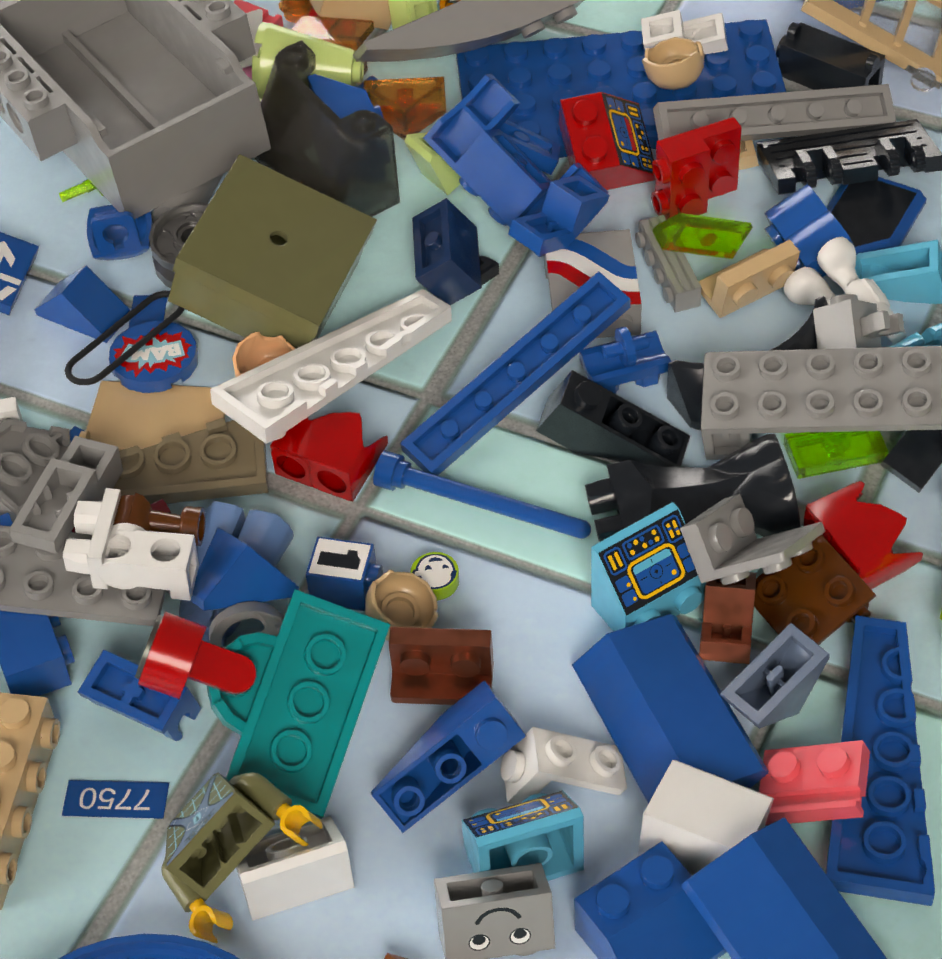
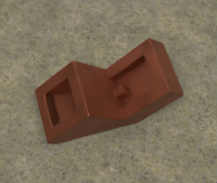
M750 572L748 577L727 585H722L720 579L706 582L699 650L702 660L740 664L750 663L756 573Z

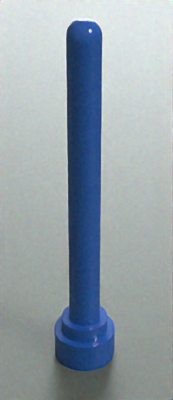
M384 450L375 467L373 483L375 486L394 491L396 487L404 489L405 486L413 487L580 539L588 537L591 533V526L585 520L411 468V463L405 461L403 455Z

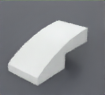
M680 10L641 19L644 49L653 48L661 41L678 37L690 39L695 43L696 41L701 42L704 54L728 50L722 13L683 22Z

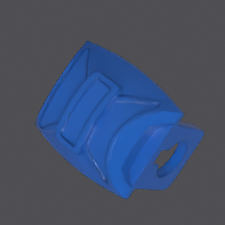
M113 205L90 208L87 219V239L93 258L106 261L122 260L147 252L150 247L149 235L153 225L151 211L134 219L133 213L129 211L118 212Z

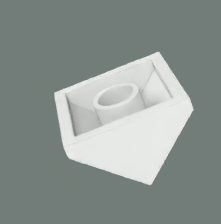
M672 760L643 813L638 856L663 841L688 872L694 875L750 834L764 828L774 798L680 761Z
M331 816L320 819L323 826L322 829L312 822L301 827L300 837L309 844L308 846H301L283 832L263 837L236 867L252 921L355 888L346 842Z

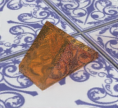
M444 77L364 80V90L367 91L372 105H379L381 108L385 128L405 140L407 134L421 132L446 113Z

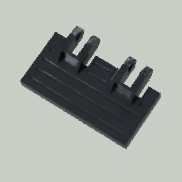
M917 119L757 142V158L778 195L796 192V183L801 182L804 186L808 184L811 188H815L817 180L827 178L831 185L841 183L847 185L878 180V170H884L888 177L899 175L900 167L909 166L914 173L942 170V153Z

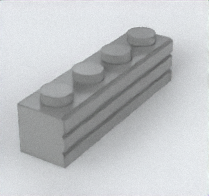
M660 215L648 220H640L639 232L635 234L636 243L639 248H643L645 261L648 266H652L655 281L657 284H661L666 303L671 304L675 313L701 306L702 287L665 216Z

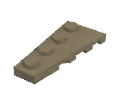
M224 418L206 423L207 429L182 437L177 432L161 437L162 442L144 449H140L136 445L120 450L119 454L123 472L113 489H120L121 496L135 495V493L141 494L150 504L161 499L167 504L268 493L266 446L262 440L236 421L226 422Z

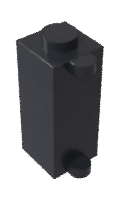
M791 23L787 30V35L781 38L777 46L776 56L779 58L782 77L810 89L882 85L885 55L804 23Z

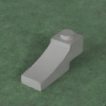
M74 436L61 460L51 458L9 529L12 542L57 554L74 528V512L77 502H102L105 489H113L121 476L123 468L118 447Z

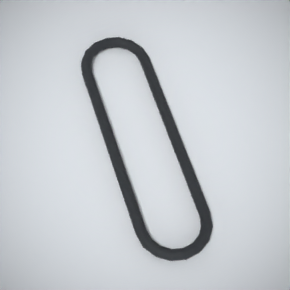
M160 291L148 296L72 357L65 367L66 378L77 385H91L99 382L183 313L184 308L178 306V309L96 376L88 379L75 377L72 374V367L151 302L158 298L169 297L170 291Z

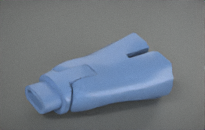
M214 501L207 507L205 513L206 523L202 545L196 547L199 567L217 527L250 546L274 567H276L293 540V531L290 525L277 514L260 510H249L245 518L243 508H239L237 505ZM181 600L179 617L207 626L202 640L210 643L209 627L214 618L226 608L203 611L193 602ZM241 621L227 629L222 637V646L225 645L226 638L237 629Z

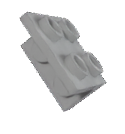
M740 494L724 498L680 528L700 582L704 583L720 579L722 585L732 584L748 577L751 570L762 568L764 574H771L793 564L791 558L812 550V541L825 532L823 523L818 522L757 539L752 514L745 508Z

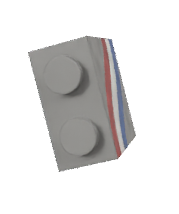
M630 229L580 233L568 248L544 254L545 276L549 282L552 311L599 271L630 298L631 308L596 338L615 337V330L621 327H627L631 335L641 334L642 304Z

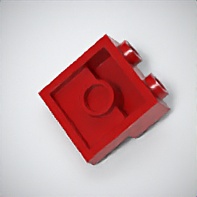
M735 117L657 141L656 160L652 162V170L656 179L655 191L651 194V200L657 215H664L669 225L707 213L708 199L737 190L742 127Z

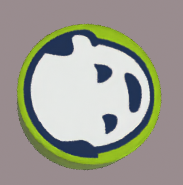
M426 553L418 557L411 566L410 572L428 582L437 601L450 597L459 586L458 565L451 556L445 553Z

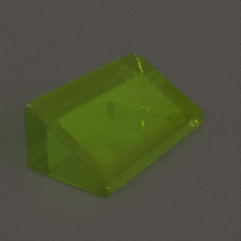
M678 213L653 228V233L662 250L733 259L753 226L748 222Z

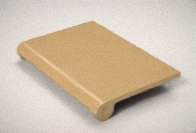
M101 381L86 431H81L79 437L117 446L119 451L136 445L140 449L159 444L162 442L161 437L179 432L182 437L207 429L206 423L221 418L225 419L226 414L212 405L210 387L172 385L171 389L163 392L142 393L129 390L117 381Z

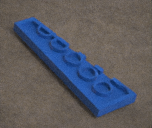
M856 616L841 742L863 740L870 750L866 796L862 797L861 803L864 815L863 818L832 820L826 875L839 892L932 906L935 884L930 837L927 835L925 818L926 801L925 791L922 789L920 745L917 743L915 725L916 708L911 687L913 680L906 622Z

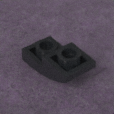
M907 430L883 460L881 466L920 493L942 464V430Z

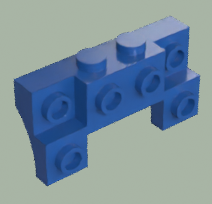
M487 74L462 101L438 119L423 139L461 177L459 182L463 188L474 196H480L489 206V214L498 223L510 227L512 219L542 211L551 180L500 130L501 126L521 103L492 74ZM574 163L560 178L580 175L607 194L609 193L580 163Z

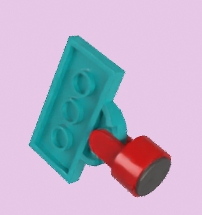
M295 589L277 636L260 632L240 635L232 643L222 648L202 640L207 626L165 611L164 616L158 615L135 678L139 679L138 685L180 699L187 679L207 685L208 697L213 712L224 726L241 735L226 779L230 780L236 775L250 772L259 773L292 800L291 806L301 805L316 817L322 819L390 624Z

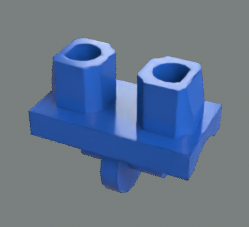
M627 327L615 330V341L583 349L579 352V360L588 379L615 394L619 390L620 384L632 381L643 388L658 384L660 374L668 372V363L671 362L669 356L666 355L656 331L632 337Z

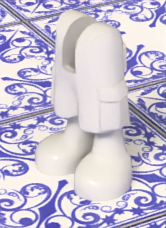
M836 237L828 241L820 249L817 256L820 268L844 290L845 294H855L859 301L877 304V312L888 311L889 315L894 314L890 309V303L885 293L882 292L875 281L858 277L855 270V247L847 238ZM810 267L796 270L788 277L784 284L785 295L791 302L799 305H814L815 299L822 296L826 298L828 305H830V298L836 296L819 272ZM905 331L888 335L887 338L895 344L903 340L907 334Z

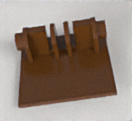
M822 535L812 541V550L792 557L793 564L775 573L764 574L763 572L756 578L754 607L778 635L792 623L818 645L845 622H853L855 624L856 616L870 617L871 612L868 610L869 602L877 596Z

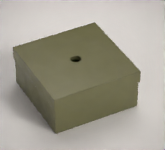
M239 154L175 259L173 267L175 274L168 301L245 338L254 332H260L261 335L267 337L282 335L293 347H301L318 339L359 263L363 249L373 232L377 219Z

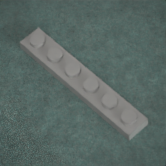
M889 84L657 102L653 107L658 140L731 117H735L742 127L741 141L805 136L896 122Z

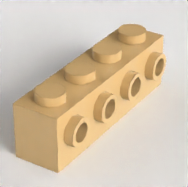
M0 692V910L3 908L9 886L15 879L24 839L27 838L30 832L32 814L37 798L44 788L46 770L53 749L56 748L60 737V721L54 717L47 697Z

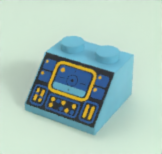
M673 502L591 547V606L613 631L668 614L675 616L688 614L695 610L704 600L706 582H700L680 530L685 525V521L679 508Z
M563 790L552 794H534L527 797L521 803L501 809H483L472 817L461 820L464 848L473 873L542 863L547 881L584 870V816L581 808Z

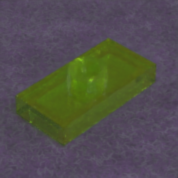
M880 431L784 434L783 445L797 479L882 463L888 455V449Z

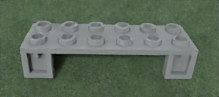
M942 346L708 352L704 356L701 433L706 460L724 459L752 442V433L942 430Z
M0 525V611L154 626L158 615L161 614L166 592L170 593V590L145 587L118 589L108 586V589H97L92 586L90 574L66 571L63 559L66 540L69 538L91 540L92 535L70 532L58 553L55 554L12 542L9 533L11 526Z

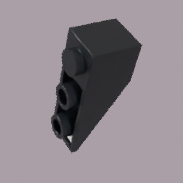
M573 370L548 397L536 429L538 433L575 453L618 462L632 460L646 465L681 467L690 439V435Z

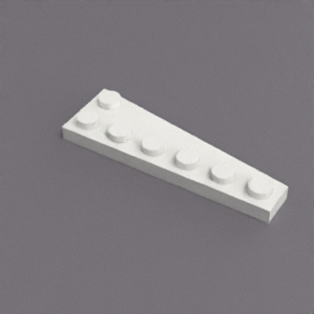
M422 289L211 388L212 405L266 444L281 439L286 435V431L451 322V306Z

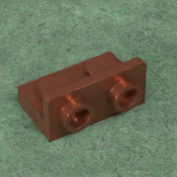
M390 627L389 650L392 666L390 697L393 703L454 705L484 680L492 689L494 661L491 630Z

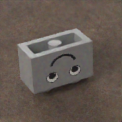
M542 863L434 879L438 931L445 959H490L510 955L527 956L537 951L555 949L552 892Z

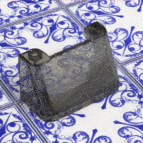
M302 40L285 47L278 52L274 59L261 100V108L271 149L256 156L254 159L278 173L371 217L400 203L393 127L380 115L368 110H359L340 119L309 88L308 76L316 68V55L313 50Z

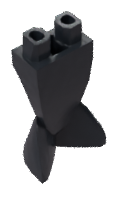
M766 434L746 444L708 468L663 467L627 460L607 465L609 478L585 485L592 515L617 510L618 514L594 520L599 542L672 502L679 508L685 524H687L724 498L738 494L741 495L745 508L752 514L756 534L765 537L801 527L795 489L781 446L775 434Z

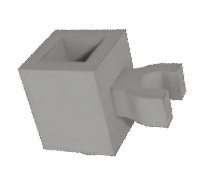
M855 294L830 298V305L813 309L817 349L882 347L881 336L905 332L903 314L889 315L888 311L877 312V304L859 301Z

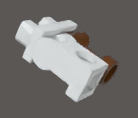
M106 488L102 502H77L74 512L75 531L78 534H90L92 539L69 538L66 540L63 551L66 571L90 574L92 586L97 589H108V586L118 589L145 587L170 590L171 599L191 601L199 568L196 546L202 545L205 533L204 507L186 506L182 510L181 515L154 511L149 501L141 494L135 493V495L121 496L120 489Z

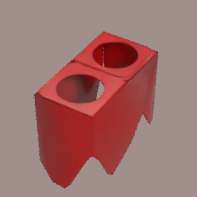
M330 413L313 420H308L307 417L286 431V435L283 438L274 440L271 443V455L275 474L353 502L377 464L381 453L385 450L388 444V436H383L371 445L364 447L360 413Z
M858 481L807 504L803 526L822 522L825 532L821 535L872 590L916 565L922 560L923 553H893V544L905 527L907 518L881 504L858 502L857 500L863 495L861 492L865 485L862 481Z

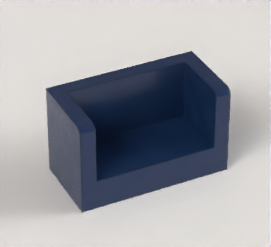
M447 198L413 217L416 280L435 297L449 305L481 289L477 227Z

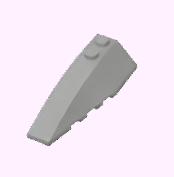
M461 0L363 42L353 56L356 62L407 61L437 58L472 51L510 39L521 33L524 39L544 30V23L554 19L556 24H561L576 16L578 13L575 8L584 0Z

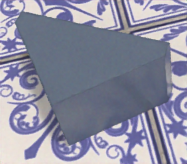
M790 623L720 693L721 697L759 729L797 715L830 658L829 653Z

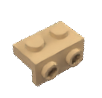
M791 240L770 250L763 249L700 280L699 283L702 287L701 295L719 318H722L784 287L788 277L795 272L800 251Z

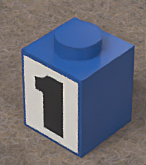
M317 536L306 572L309 595L348 609L365 611L366 594L372 581L377 580L383 575V566L376 564L374 544Z

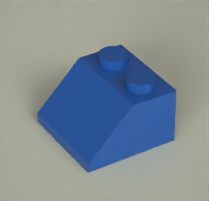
M663 841L574 898L575 931L598 959H718L727 953L681 887V884L692 875Z

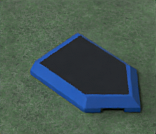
M878 177V180L847 185L841 184L828 204L827 209L847 232L859 254L901 246L924 208L927 198L918 189Z

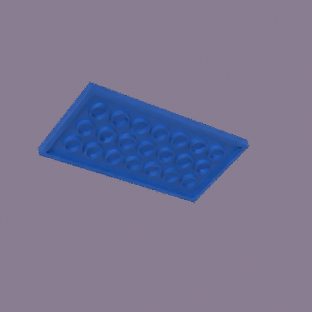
M767 19L725 23L728 50L704 54V68L698 79L687 88L678 90L659 88L648 79L642 63V59L645 57L642 31L633 30L623 33L591 34L580 37L550 38L526 42L515 41L488 45L476 50L456 54L461 99L463 100L485 75L492 74L521 103L507 121L561 145L559 158L567 157L559 126L560 100L603 92L639 103L651 149H656L658 134L653 107L657 102L786 92Z

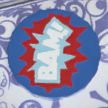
M163 320L146 321L131 326L118 335L110 346L109 363L114 362L163 322ZM171 323L114 369L112 373L114 377L116 376L120 379L121 385L129 390L142 393L169 390L172 388L171 383L177 382L180 379L183 383L191 377L197 367L198 350L196 341L190 331L179 324Z

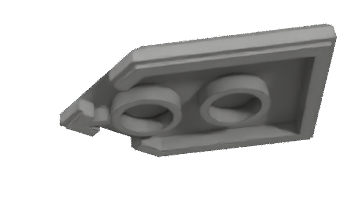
M6 419L0 423V515L9 513L12 522H14L51 458L61 460L71 443L69 429L51 426L49 430L27 427L25 421Z

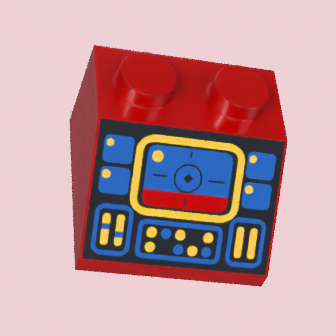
M603 92L560 100L559 126L570 167L574 163H580L606 190L656 180L652 170L654 158L639 103Z

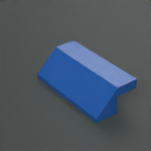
M668 614L607 633L572 664L648 804L672 760L680 761L747 788H751L768 774L769 771L730 705L721 697V690L675 615Z
M785 817L750 834L681 884V887L731 959H887Z

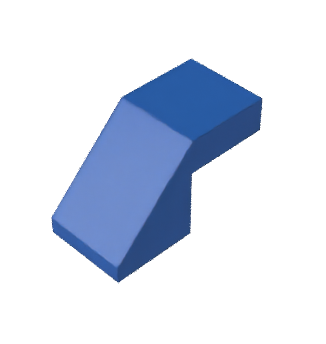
M580 175L551 181L542 211L512 219L508 235L537 255L568 248L607 204L610 195Z

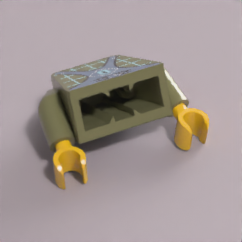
M250 772L236 775L230 780H227L220 773L214 774L176 815L167 828L166 853L161 868L162 876L184 911L192 912L189 920L190 932L198 938L213 943H218L217 938L213 935V925L216 924L218 927L231 930L233 928V920L229 913L209 907L205 901L275 825L274 820L280 819V829L282 832L301 846L309 845L299 834L301 827L305 823L311 821L320 829L323 827L320 819L301 805L291 806L292 800L259 773Z

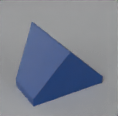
M217 527L198 569L191 602L203 611L227 608L242 602H265L291 598L294 590H299V586L250 546Z

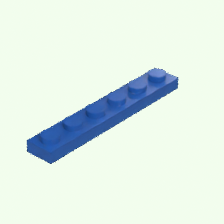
M598 271L401 441L402 451L424 472L437 476L441 474L631 308L630 298Z

